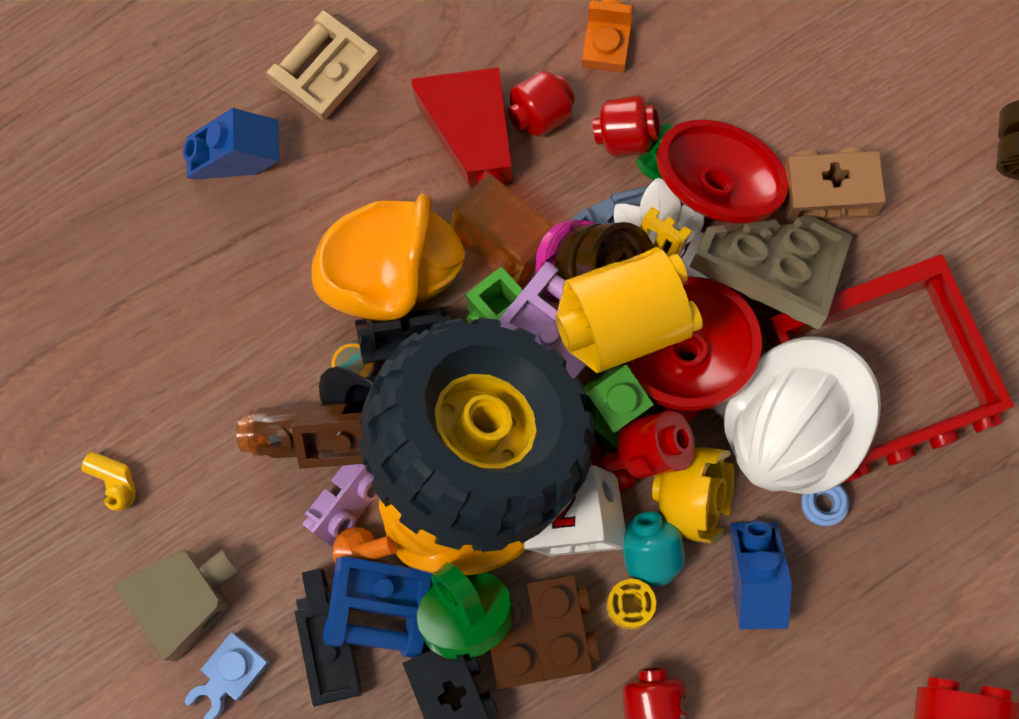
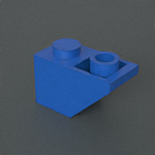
M231 108L186 137L183 149V156L187 164V178L195 180L256 175L279 162L278 120Z
M750 521L746 523H730L733 597L739 630L788 629L792 581L778 522Z

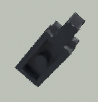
M318 568L302 572L306 597L296 599L298 610L294 612L313 707L362 696L353 644L343 643L341 647L324 645L323 632L329 615L332 591H329L325 570Z

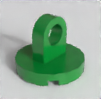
M446 562L431 575L433 586L421 599L416 614L419 632L431 651L450 659H458L456 655L469 654L470 658L483 655L503 640L510 631L513 622V603L508 589L499 578L486 572L465 575L450 562Z

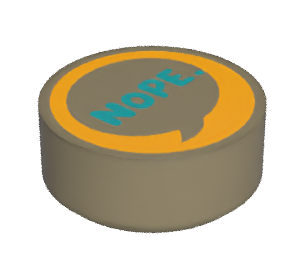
M355 341L339 345L333 351L329 361V368L343 367L365 378L374 377L377 369L376 362L363 364L359 342Z

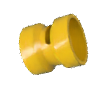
M626 579L613 587L607 598L606 608L610 619L615 625L622 629L634 630L641 628L651 620L656 611L657 601L653 590L648 584L638 579Z

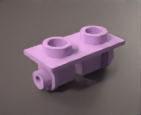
M363 464L342 466L331 480L342 490L335 496L327 489H324L311 507L304 513L307 518L302 525L333 547L337 536L343 530L355 527L356 521L372 501L378 498V495L371 486L374 479L373 473L367 472L366 466Z

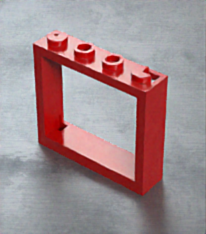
M943 254L835 293L828 316L821 327L926 288L980 407L870 448L860 466L845 480L846 483L871 474L872 470L869 465L885 459L889 467L907 461L916 456L914 448L930 443L932 450L960 440L957 432L973 426L976 434L1002 424L1000 416L1015 407ZM782 313L771 317L764 331L771 348H774L789 341L791 338L816 328L796 321L789 315Z

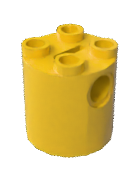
M655 247L631 259L614 262L565 280L555 320L561 340L567 351L593 371L599 373L692 338L694 331L702 329V318L693 301L688 302L682 284L687 282V272L679 255L667 256L663 250Z

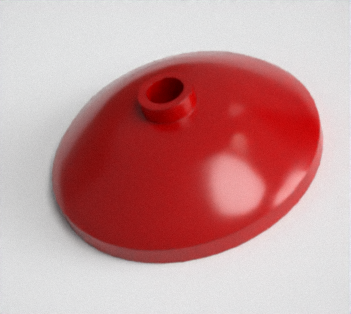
M704 119L685 121L669 129L659 145L657 165L664 182L683 204L707 218L733 224L762 221L775 214L787 196L788 180L784 166L779 158L757 137L734 125Z
M687 276V282L682 284L688 302L693 301L700 312L702 329L694 331L692 338L623 364H627L651 401L676 410L694 411L723 404L735 397L747 386L759 364L762 350V335L756 315L738 293L717 281ZM691 352L696 358L691 361H685L680 358V354Z

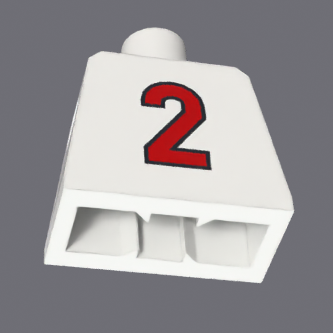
M591 465L585 482L571 503L540 534L524 542V549L546 556L623 549L626 528L618 479L615 474Z

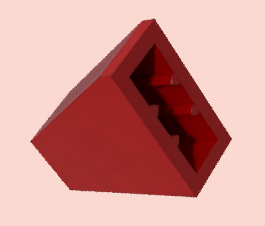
M499 67L411 78L417 106L468 186L489 191L499 189L505 183H513Z

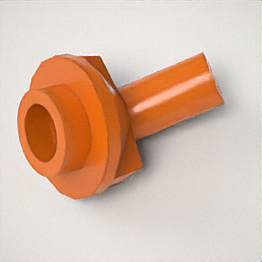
M350 527L343 530L335 539L332 555L335 564L336 559L341 556L374 562L375 559L395 554L397 547L390 536L375 539L371 532L362 527Z

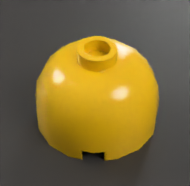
M695 447L692 463L687 469L655 476L652 487L653 500L659 502L660 514L663 519L677 527L683 538L697 542L717 544L723 536L725 528H719L717 524L721 512L724 515H730L734 493V464L724 463V459L731 455L729 450Z

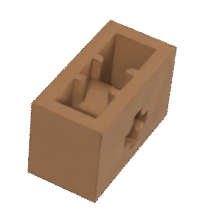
M850 147L836 154L820 155V152L816 150H805L795 153L786 160L784 169L788 180V192L784 203L787 223H794L797 217L813 216L822 221L876 218L886 203L879 151L865 152V149L861 147Z

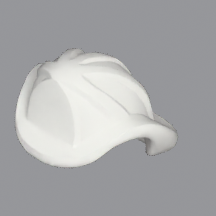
M818 336L800 337L770 349L760 357L757 370L747 386L735 397L728 400L724 416L725 434L740 469L751 483L774 492L788 491L799 494H815L827 491L843 483L860 466L876 435L881 412L879 385L870 366L858 353L845 344L830 338Z

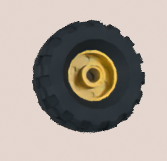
M480 317L478 320L473 319L471 324H465L462 318L433 324L430 330H425L419 335L414 333L399 344L392 356L383 364L364 403L359 423L362 425L359 449L362 464L366 466V471L373 473L372 488L385 507L392 504L401 514L400 523L415 534L422 529L436 536L435 544L460 550L464 545H472L474 551L488 552L503 550L508 544L517 541L523 544L549 526L567 508L585 482L592 461L588 458L591 448L595 443L593 414L590 411L584 410L588 404L587 394L578 377L572 378L567 372V361L554 348L548 351L534 340L537 335L519 326L514 330L501 327L500 320Z

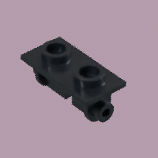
M444 307L408 312L405 316L395 320H355L363 364L386 361L392 356L399 344L414 333L419 335L425 330H430L433 324L451 320L450 313L445 312Z

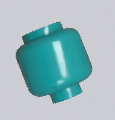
M649 511L638 514L625 526L624 548L621 549L625 569L633 579L641 580L649 586H662L670 583L686 564L681 532L677 527L665 521L657 512Z

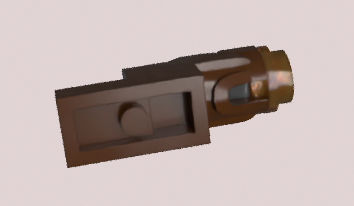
M349 403L258 408V410H251L248 415L238 418L236 426L237 442L241 452H250L253 456L268 455L272 458L297 457L299 469L362 464L359 442L362 437V425L359 423L362 413H351Z

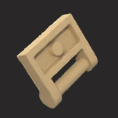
M321 11L313 20L314 27L279 65L273 64L265 75L276 87L286 91L325 121L378 62L380 56L378 50L330 14ZM326 38H333L332 42L298 79L294 78L293 75Z

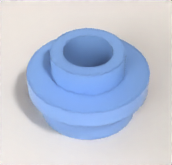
M839 484L827 491L815 494H802L801 509L805 517L813 524L823 527L833 526L846 516L849 509V497L845 489ZM825 495L830 498L832 502L830 511L824 512L817 507L816 499L818 496Z

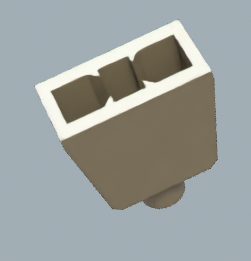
M224 549L204 564L195 553L181 550L119 581L114 587L162 659L178 661L229 610L231 605L219 587L238 574L240 570Z

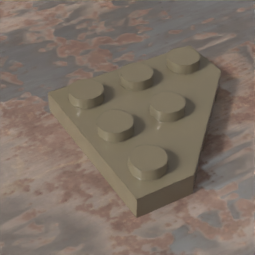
M813 216L797 217L794 224L779 225L776 220L746 223L743 229L727 231L724 225L710 226L705 231L689 267L712 280H717L746 294L753 300L760 301L789 315L796 321L803 322L819 330L828 316L852 235Z

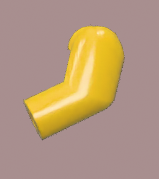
M90 451L83 460L82 472L104 481L105 495L108 497L103 499L108 509L121 511L129 508L136 498V488L130 468L123 463Z

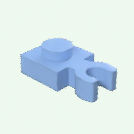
M231 632L200 669L210 680L205 686L193 688L186 696L184 703L188 706H194L202 696L206 695L210 698L212 705L203 719H218L225 708V697L230 695L235 701H240L271 662L239 635Z

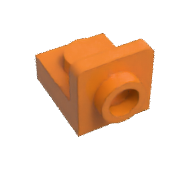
M619 0L590 1L582 55L583 68L624 73L632 25L633 6L623 4Z

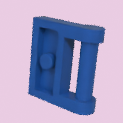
M343 556L337 558L329 615L323 632L324 645L341 647L343 643L401 651L402 656L410 658L421 655L424 640L418 629L416 614L421 599L430 589L432 573ZM349 610L407 618L406 629L404 632L348 624Z

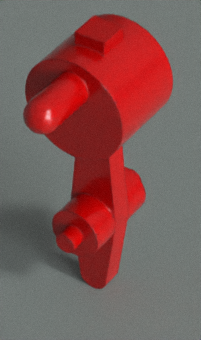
M665 407L666 410L664 412L633 419L620 429L618 451L607 453L603 457V467L611 472L626 469L631 475L639 479L687 469L692 463L695 452L694 437L689 422L701 410L686 411Z

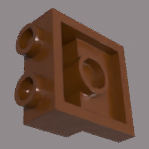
M574 575L508 588L513 603V622L510 631L503 640L490 650L497 690L592 673L591 662L600 661L595 632L585 633L582 614L591 612L586 584L576 585Z

